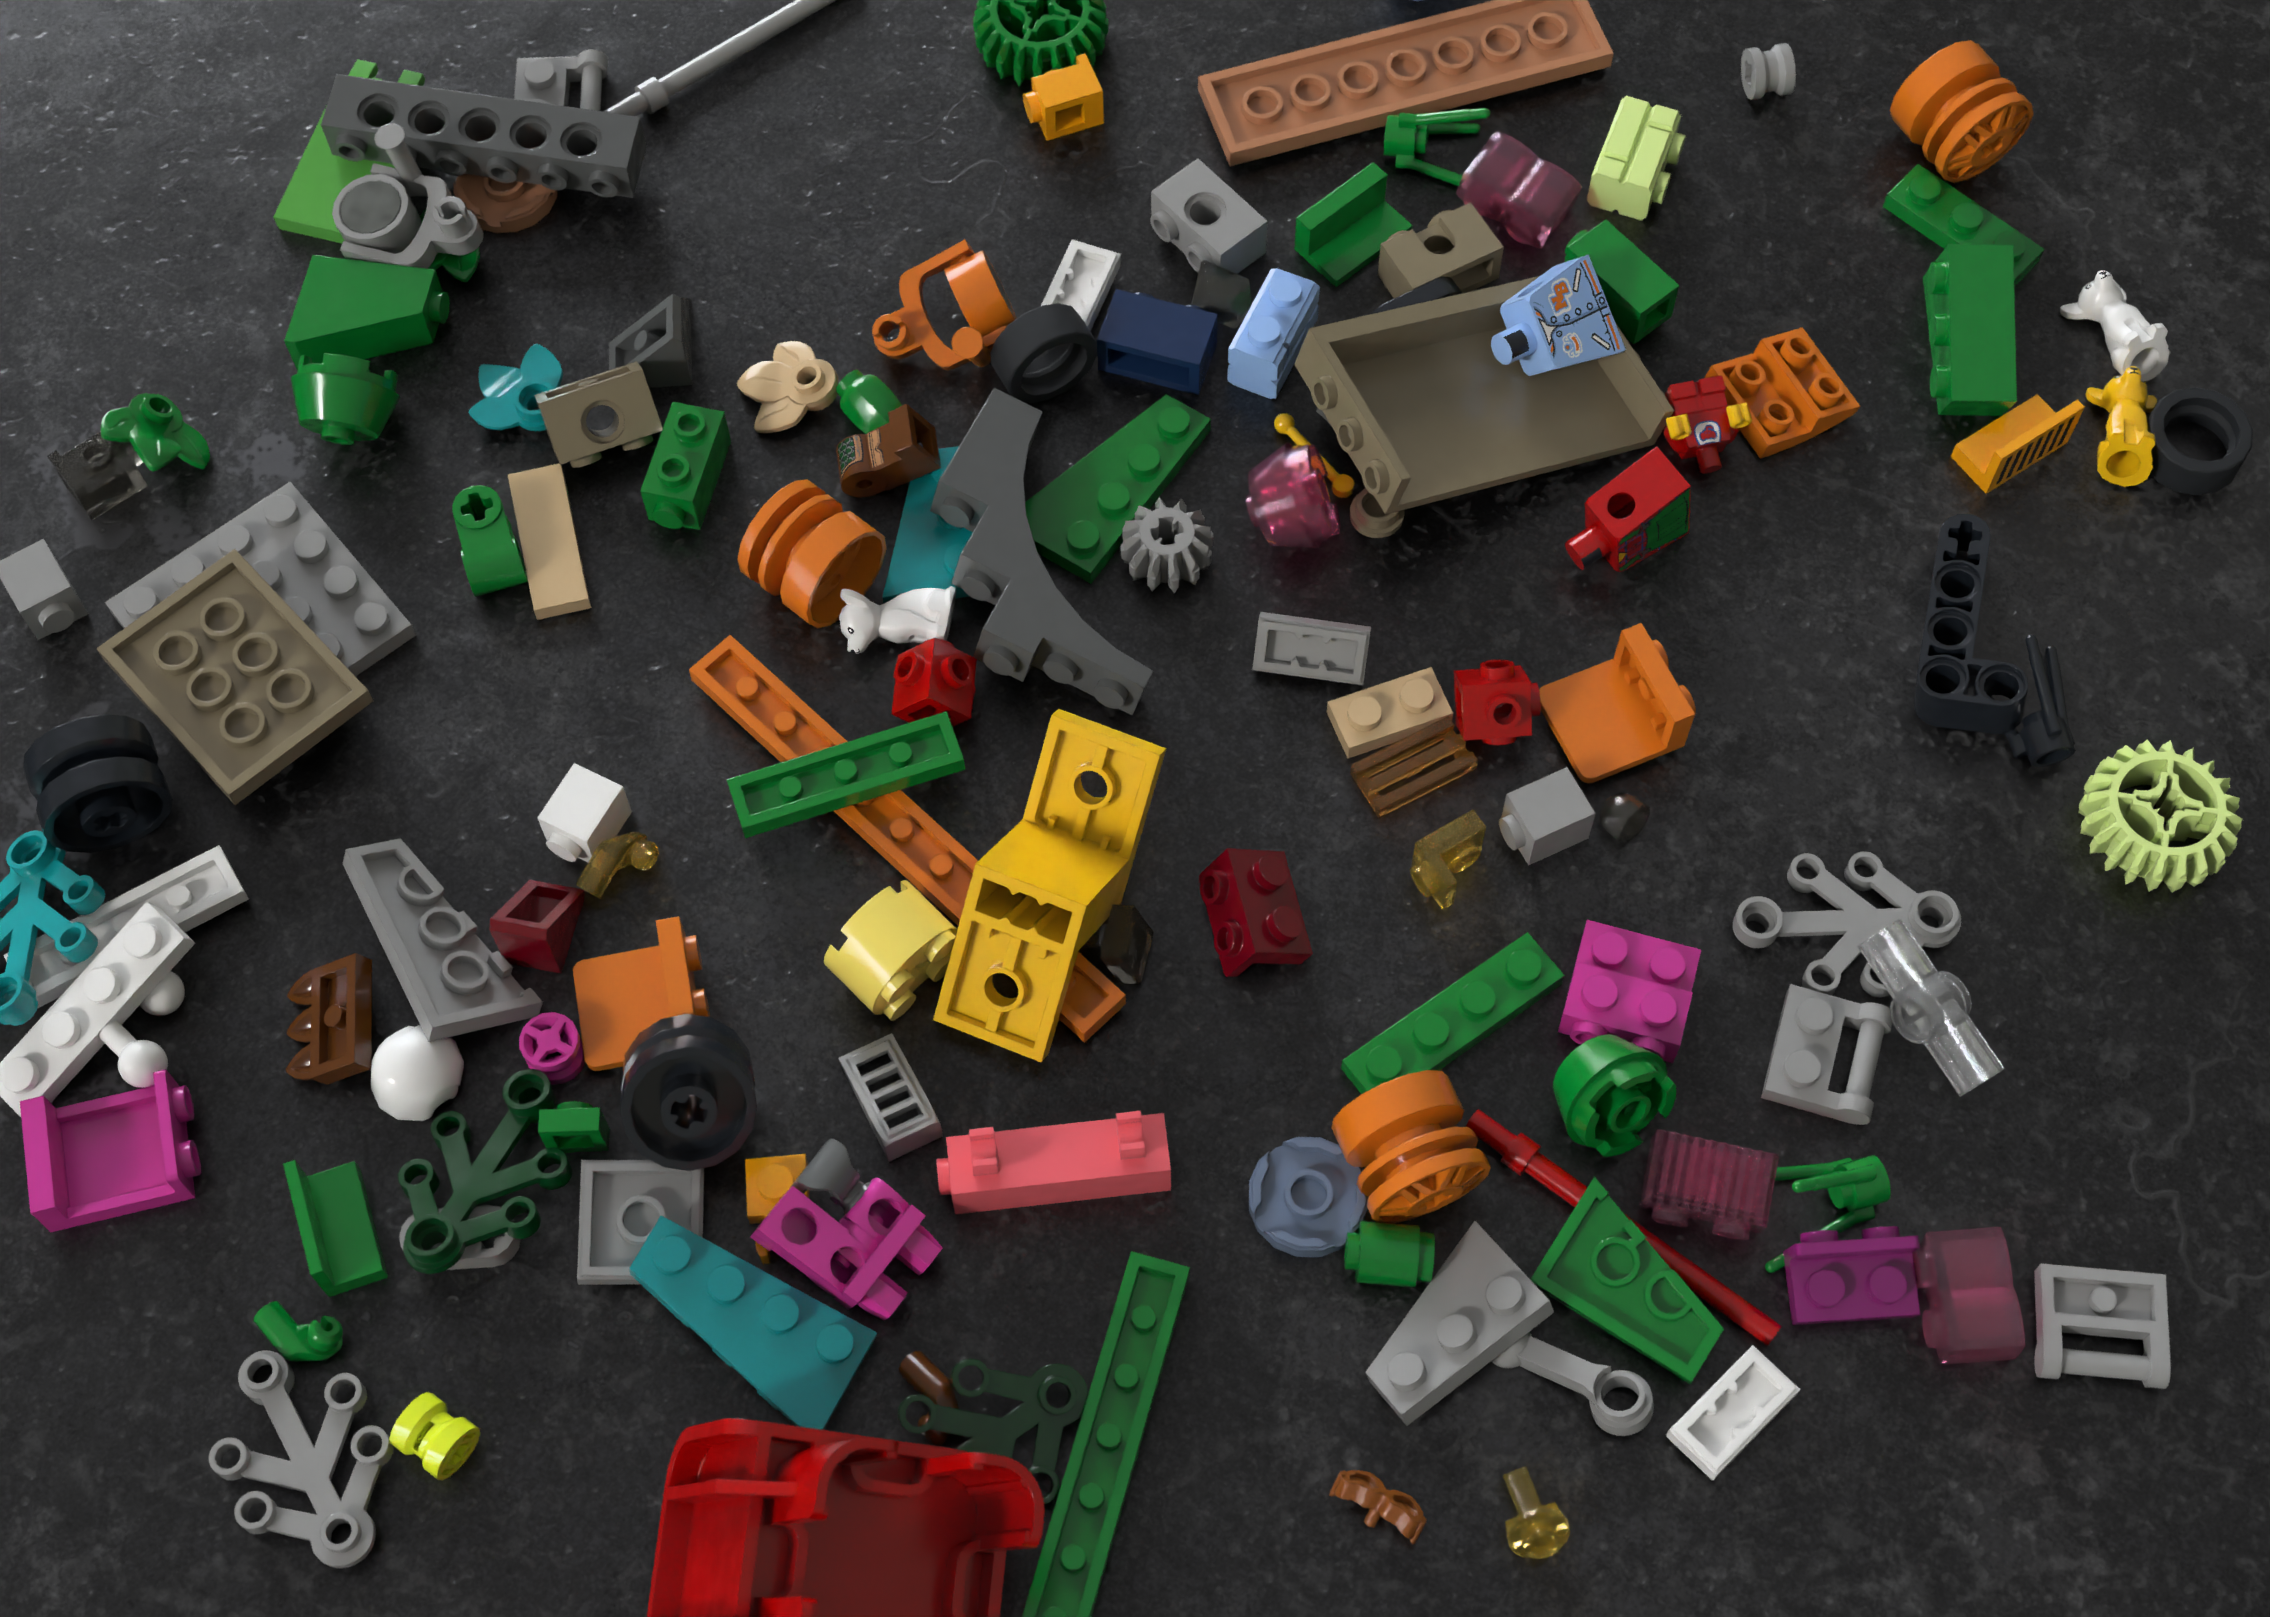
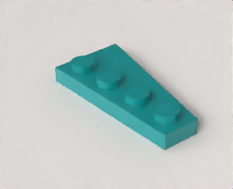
M662 1215L629 1268L632 1277L686 1327H690L712 1347V1351L719 1358L741 1374L757 1389V1393L775 1410L778 1409L795 1426L825 1430L876 1339L877 1332Z

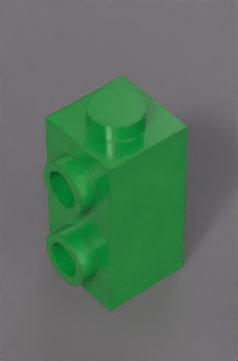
M1605 219L1589 232L1587 230L1580 231L1569 241L1565 248V262L1589 254L1615 323L1633 345L1672 317L1680 285L1608 220Z
M672 402L640 490L648 520L655 521L659 525L670 529L686 527L701 530L731 444L724 411Z

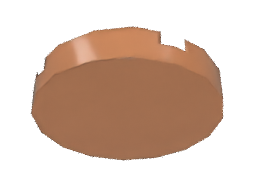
M469 174L458 176L453 189L455 197L460 198L464 202L466 209L476 216L482 229L494 233L518 232L535 225L550 212L557 199V190L548 189L539 184L518 181L502 183L490 177Z

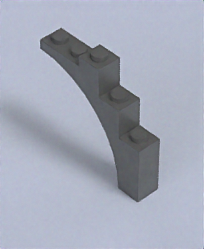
M993 388L939 479L930 509L931 512L941 516L950 525L973 532L960 554L951 584L962 588L965 593L974 599L988 601L996 605L982 629L973 657L985 663L993 672L1000 675H1009L1021 682H1024L1031 667L1034 666L1044 671L1052 680L1063 684H1070L1094 696L1106 707L1120 709L1133 715L1153 670L1111 645L1078 615L1056 588L1036 550L1025 507L1023 478L1027 454L1033 443L1042 411Z

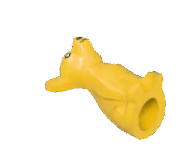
M2130 366L2123 375L2114 376L2104 386L2103 390L2089 387L2085 393L2088 401L2105 408L2110 413L2105 427L2107 431L2106 438L2098 445L2097 471L2103 479L2123 487L2135 486L2148 479L2153 468L2152 448L2156 444L2154 434L2148 432L2146 413L2153 411L2157 404V398L2148 395L2147 385L2141 380L2140 369Z

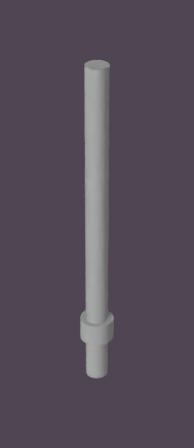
M795 0L659 80L652 77L635 87L633 95L604 112L638 116L645 111L652 114L669 104V97L836 0Z

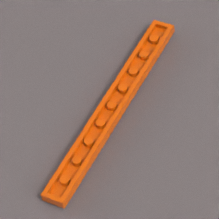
M731 635L688 669L691 680L780 762L848 742ZM902 790L834 811L959 926L975 863L978 862L969 851ZM1078 952L1059 1020L1085 1043L1126 1004V994Z

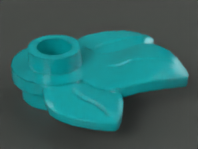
M534 344L526 352L520 369L501 365H480L479 385L485 399L473 405L469 409V415L481 426L492 430H505L516 426H521L530 431L546 430L540 410H533L538 407L534 395L560 386L563 371L559 361L548 349L539 344Z

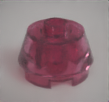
M1286 443L1248 473L1250 495L1246 496L1248 513L1255 527L1260 526L1265 539L1271 546L1320 548L1322 541L1340 534L1337 504H1331L1329 491L1324 479L1325 476H1328V473L1314 444L1293 447L1290 443Z

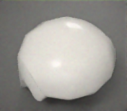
M420 1025L415 1027L407 1026L387 1037L378 1046L371 1062V1090L379 1108L397 1120L424 1121L432 1117L433 1112L446 1100L456 1097L458 1086L461 1083L464 1060L456 1042L452 1038L448 1037L428 1042Z

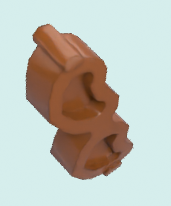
M1342 1470L1339 1472L1329 1492V1496L1336 1495L1338 1498L1352 1500L1362 1507L1370 1508L1364 1519V1523L1367 1526L1375 1527L1380 1516H1382L1386 1521L1397 1526L1405 1537L1410 1538L1412 1544H1416L1426 1524L1427 1519L1412 1496L1402 1491L1386 1489L1384 1483L1371 1472Z

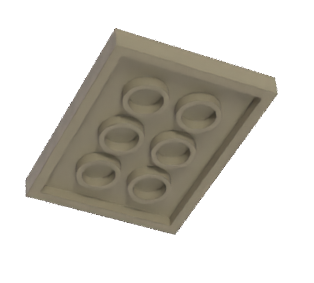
M233 549L96 648L103 660L234 805L238 804L373 702L368 689L236 549Z

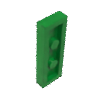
M1919 164L1887 193L1883 204L1886 210L1944 249L1948 244L2013 245L2014 287L2040 261L2044 252V248Z

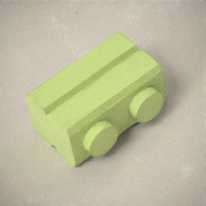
M1629 96L1621 99L1592 173L1587 197L1590 206L1611 212L1618 210L1621 215L1642 221L1647 217L1652 202L1662 204L1671 178L1670 173L1664 172L1666 164L1677 165L1686 135L1677 133L1681 119L1678 110L1657 104L1652 107L1647 101Z

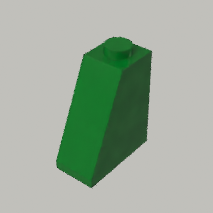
M312 255L284 342L297 371L299 358L302 355L312 358V364H322L324 353L369 359L433 344L439 323L444 324L448 318L449 296L447 292H443L435 269Z

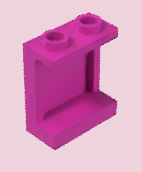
M164 1069L153 1072L154 1086L55 1108L45 1096L20 1101L30 1213L47 1230L55 1232L194 1199L193 1177L201 1174V1162L195 1142L193 1140L188 1141L186 1122L194 1119V1106L190 1091L186 1085L179 1086L170 1073Z

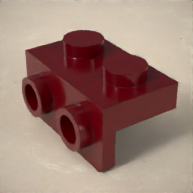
M1227 848L1200 873V894L1205 902L1212 927L1214 947L1219 954L1223 973L1226 977L1239 976L1252 963L1302 964L1313 954L1284 851Z

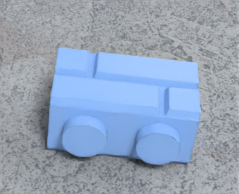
M1271 268L1228 348L1229 366L1227 381L1234 386L1269 399L1277 398L1297 359L1309 328L1314 327L1318 319L1319 285L1314 281L1284 270Z

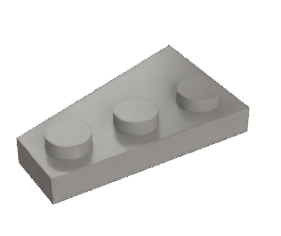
M1474 1221L1365 1373L1373 1387L1408 1426L1552 1315L1554 1310L1550 1300L1485 1230Z

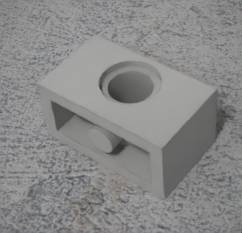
M1198 158L1151 191L1150 221L1156 234L1165 242L1171 241L1185 254L1194 270L1200 274L1206 273L1219 286L1266 253L1268 221Z

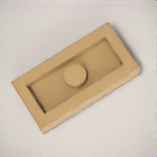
M1432 667L1327 702L1328 717L1347 758L1452 723L1453 711Z

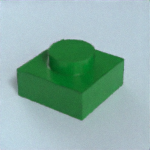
M570 1101L559 1104L557 1109H539L538 1133L546 1148H558L564 1153L609 1151L610 1128L600 1107H593L585 1102Z

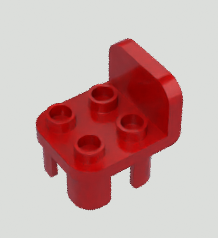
M721 1419L689 1426L678 1438L667 1470L647 1617H1000L1006 1551L1036 1548L1042 1537L1044 1501L1041 1489L1034 1476L1025 1466L1012 1458L1001 1455L966 1452L959 1449L748 1419Z

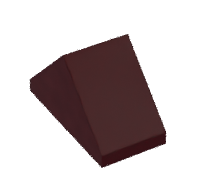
M529 880L490 918L489 930L501 955L512 965L561 974L584 903L585 890Z

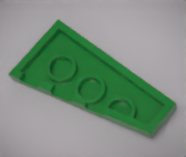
M1166 394L1025 502L1026 516L1038 554L1092 584L1120 548L1121 544H1123L1122 529L1125 521L1135 520V512L1139 505L1147 509L1152 507L1211 431V418Z

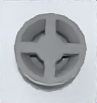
M1775 44L1769 51H1761L1757 47L1746 48L1743 51L1741 78L1748 99H1760L1766 92H1775L1777 95L1782 96L1789 95L1794 91L1796 70L1794 56L1789 44Z

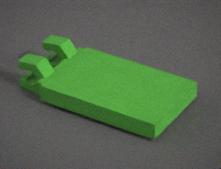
M359 59L356 60L349 73V76L382 80L374 78L378 72L376 63ZM404 70L398 80V83L423 86L425 82L422 73ZM324 110L274 214V220L281 230L342 244L345 240L338 231L332 216L334 201L341 190L355 179L372 175L370 170L373 163L392 168L395 167L385 162L364 159L362 161H349L340 156L332 155L321 127L325 113Z

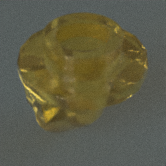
M1526 1466L1503 1474L1518 1513L1517 1516L1505 1521L1509 1547L1515 1554L1524 1558L1542 1559L1553 1555L1567 1542L1570 1535L1567 1518L1561 1513L1556 1502L1546 1505L1541 1504Z

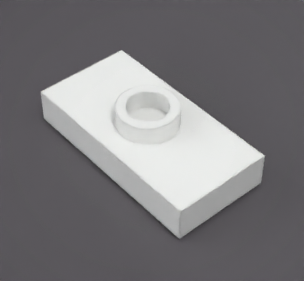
M1072 239L1041 306L1055 303L1072 306L1091 331L1121 266V254Z
M1752 1345L1669 1429L1666 1437L1713 1481L1797 1395L1800 1389Z

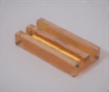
M1449 716L1351 764V776L1379 818L1476 769L1478 759L1472 751H1467L1465 748L1466 741H1464L1461 734L1456 735L1453 730L1454 723ZM1442 740L1444 741V742H1442V743H1440V744H1438V745H1436V746H1434V747H1432V748H1430V749H1428V750H1426V751H1424V752H1422V753H1420V754H1418V755H1416V756H1414V757H1412V758H1410V759H1408V760H1406V761H1404V762H1402V763H1400V764H1398V765H1396V766H1394V767H1392V768H1390V769H1388V770H1386V771H1384V772H1382V773H1380V774H1378V775H1376V776H1374V777H1372V778L1369 779L1370 776H1372V775H1374V774H1376V773H1378V772H1380V771H1382V770H1384V769H1386V768H1388V767H1390V766H1392V765H1394V764H1396V763H1398V762H1400V761H1402V760H1404V759H1406V758H1408V757H1410V756H1412V755H1414V754H1416V753H1418V752H1420V751H1422V750H1424V749H1426V748H1428V747H1430V746H1432V745H1434V744H1436V743H1438V742H1440V741H1442ZM1451 754L1455 757V760L1382 797L1378 793V791L1403 778L1407 779L1421 772L1423 768Z

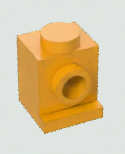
M1086 53L1076 56V65L1050 70L1045 74L1032 77V91L1023 94V102L1030 122H1039L1047 141L1104 124L1103 90Z

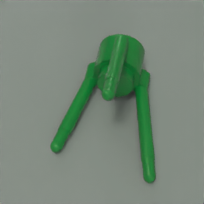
M1463 109L1422 114H1388L1384 136V155L1396 156L1395 168L1413 169L1488 197H1493L1496 194L1495 188L1415 158L1416 153L1426 154L1429 134L1478 133L1480 125L1477 123L1452 122L1486 119L1490 116L1489 109Z
M1875 1155L1853 1161L1848 1157L1830 1163L1750 1170L1743 1174L1744 1181L1748 1183L1803 1179L1797 1180L1792 1184V1189L1796 1193L1827 1189L1833 1204L1839 1209L1846 1207L1848 1213L1818 1231L1836 1230L1838 1235L1855 1224L1875 1219L1873 1206L1888 1202L1891 1195L1887 1171L1883 1163ZM1783 1252L1766 1263L1765 1269L1767 1272L1774 1273L1785 1266Z

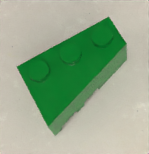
M1948 244L1936 261L1931 262L1929 270L1923 276L1929 342L1933 363L1930 375V394L1932 398L1937 399L1938 415L2002 416L2017 402L2013 245Z

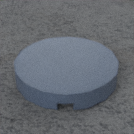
M1295 1137L1283 1142L1282 1146L1274 1148L1270 1153L1268 1151L1258 1160L1249 1181V1212L1257 1231L1274 1248L1295 1257H1322L1341 1250L1345 1247L1347 1232L1358 1233L1359 1223L1364 1221L1368 1212L1366 1206L1368 1197L1361 1193L1357 1186L1358 1176L1361 1173L1360 1167H1353L1347 1163L1338 1144L1321 1137Z

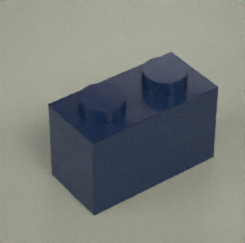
M1116 289L1097 338L1098 370L1199 395L1217 346L1218 314L1205 311L1203 308L1195 305L1184 306L1155 299L1153 296L1142 292L1131 293Z

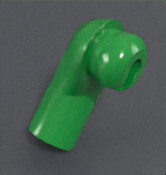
M278 1301L270 1302L262 1307L253 1319V1322L276 1350L288 1361L327 1360L336 1354L343 1344V1328L337 1319L331 1316H322L320 1323L317 1320H313L310 1324L297 1325Z

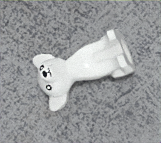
M2101 270L2097 272L2094 281L2089 282L2083 287L2079 294L2078 302L2061 306L2060 314L2067 319H2090L2100 322L2113 367L2123 375L2128 367L2135 366L2141 371V380L2143 382L2149 381L2159 375L2168 363L2170 351L2165 339L2168 330L2162 323L2150 325L2136 307L2126 303V293L2113 280V276L2109 272Z
M950 586L947 589H914L902 593L881 605L871 602L856 591L842 589L840 597L846 605L841 610L839 620L841 632L848 639V651L856 654L862 653L878 637L898 644L909 642L923 643L934 637L947 641L955 606L956 588Z

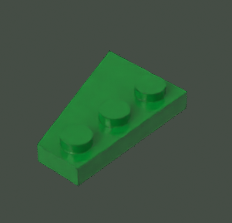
M1594 1177L1530 1280L1542 1292L1691 1385L1724 1328L1675 1270H1672L1646 1240V1236L1632 1220L1626 1217L1609 1197L1606 1189Z

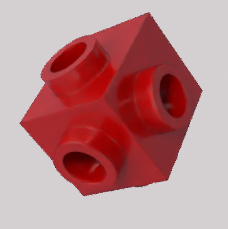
M935 637L899 654L894 669L895 686L891 714L910 723L947 711L952 727L971 719L973 698L976 690L975 673L977 659L956 649L949 641Z
M1498 659L1482 662L1479 669L1454 670L1455 723L1464 741L1482 739L1484 743L1489 745H1507L1514 743L1516 737L1532 735V717L1540 716L1541 711L1540 691L1538 683H1531L1521 665L1514 666L1512 661Z

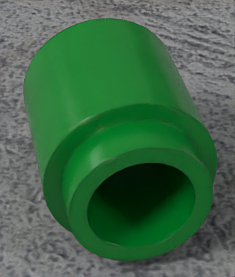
M1360 1221L1358 1233L1347 1232L1344 1268L1355 1270L1356 1283L1415 1287L1417 1281L1431 1282L1435 1254L1434 1233L1420 1232L1419 1225Z

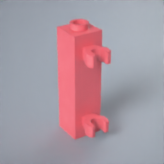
M1141 1110L1116 1113V1118L996 1132H994V1127L969 1129V1135L946 1137L948 1158L937 1159L940 1195L951 1194L955 1215L1171 1191V1165L1164 1113L1141 1115Z

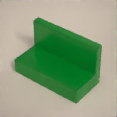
M1374 162L1296 217L1294 249L1335 287L1379 257L1381 243L1385 242L1391 235L1398 231L1413 229V225L1385 201L1387 174Z
M296 1160L284 1163L283 1166L310 1275L326 1295L331 1297L388 1278L361 1169L357 1163L352 1161L310 1176L305 1174Z

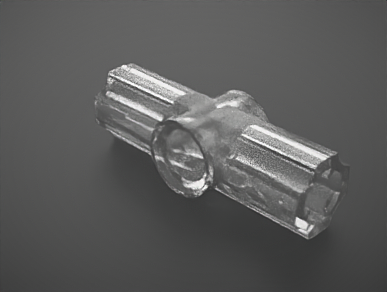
M1898 919L1857 946L1893 998L1890 1005V1015L1895 1028L1910 1042L1923 1043L1960 1097L2005 1069L1968 1016L1972 1004L1966 986L1958 977L1950 972H1938L1902 919Z

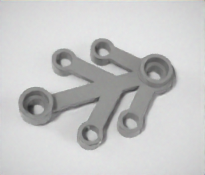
M1857 852L1850 858L1844 871L1845 880L1849 886L1859 891L1874 889L1896 908L1876 909L1828 872L1819 857L1814 854L1803 853L1797 855L1792 860L1787 872L1788 883L1798 892L1810 893L1814 891L1837 910L1782 912L1779 906L1771 899L1754 896L1747 898L1739 905L1732 924L1737 939L1744 945L1752 948L1767 947L1777 937L1843 935L1822 959L1814 960L1807 966L1802 977L1803 988L1828 995L1835 993L1841 980V974L1877 934L1902 933L1884 957H1876L1867 962L1860 976V984L1867 994L1873 997H1885L1892 993L1899 981L1900 972L1923 946L1932 948L1942 947L1949 944L1956 937L1961 927V915L1955 901L1950 896L1935 890L1916 893L1883 868L1879 857L1871 852ZM1864 865L1872 871L1873 876L1862 877L1855 871L1854 867ZM1807 867L1815 873L1816 877L1805 879L1798 874L1797 868ZM1927 915L1935 918L1939 927L1935 928L1926 925L1920 917ZM1750 921L1759 922L1765 928V932L1755 933L1746 927V923ZM1881 971L1885 973L1889 978V983L1880 984L1875 982L1870 972ZM1817 972L1823 973L1829 977L1831 984L1821 986L1815 983L1811 975Z
M263 1350L250 1355L243 1362L239 1370L238 1382L240 1388L253 1402L264 1405L291 1461L250 1451L239 1439L229 1437L219 1440L212 1447L209 1453V1464L220 1477L226 1480H237L244 1477L305 1492L317 1514L277 1507L276 1503L267 1494L261 1491H252L246 1493L238 1500L234 1510L235 1519L240 1526L252 1534H263L271 1531L310 1541L312 1551L324 1564L334 1568L351 1567L362 1561L374 1545L376 1528L373 1519L366 1512L381 1467L392 1457L394 1446L390 1444L388 1434L378 1426L371 1425L358 1430L351 1441V1452L357 1459L342 1499H340L331 1479L354 1415L366 1403L367 1391L365 1386L356 1376L350 1373L335 1375L328 1381L324 1390V1397L329 1408L314 1446L289 1396L294 1385L292 1367L280 1354L274 1351ZM271 1365L272 1374L270 1378L263 1383H254L253 1376L256 1370L261 1366ZM347 1385L355 1386V1395L349 1402L343 1404L336 1402V1395L342 1387ZM371 1438L382 1439V1447L377 1454L370 1457L363 1456L362 1450L365 1442ZM230 1450H240L238 1463L232 1468H222L223 1456ZM265 1503L266 1513L264 1517L258 1522H248L247 1513L254 1504ZM350 1524L351 1534L349 1538L340 1544L332 1543L331 1535L333 1530L338 1525Z

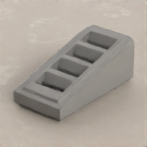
M892 1033L838 1058L888 1162L943 1137L941 1123ZM888 1053L892 1062L861 1076L857 1067ZM898 1073L900 1080L870 1093L867 1086ZM907 1091L909 1098L881 1111L879 1110L877 1104ZM916 1109L918 1116L889 1129L887 1121Z

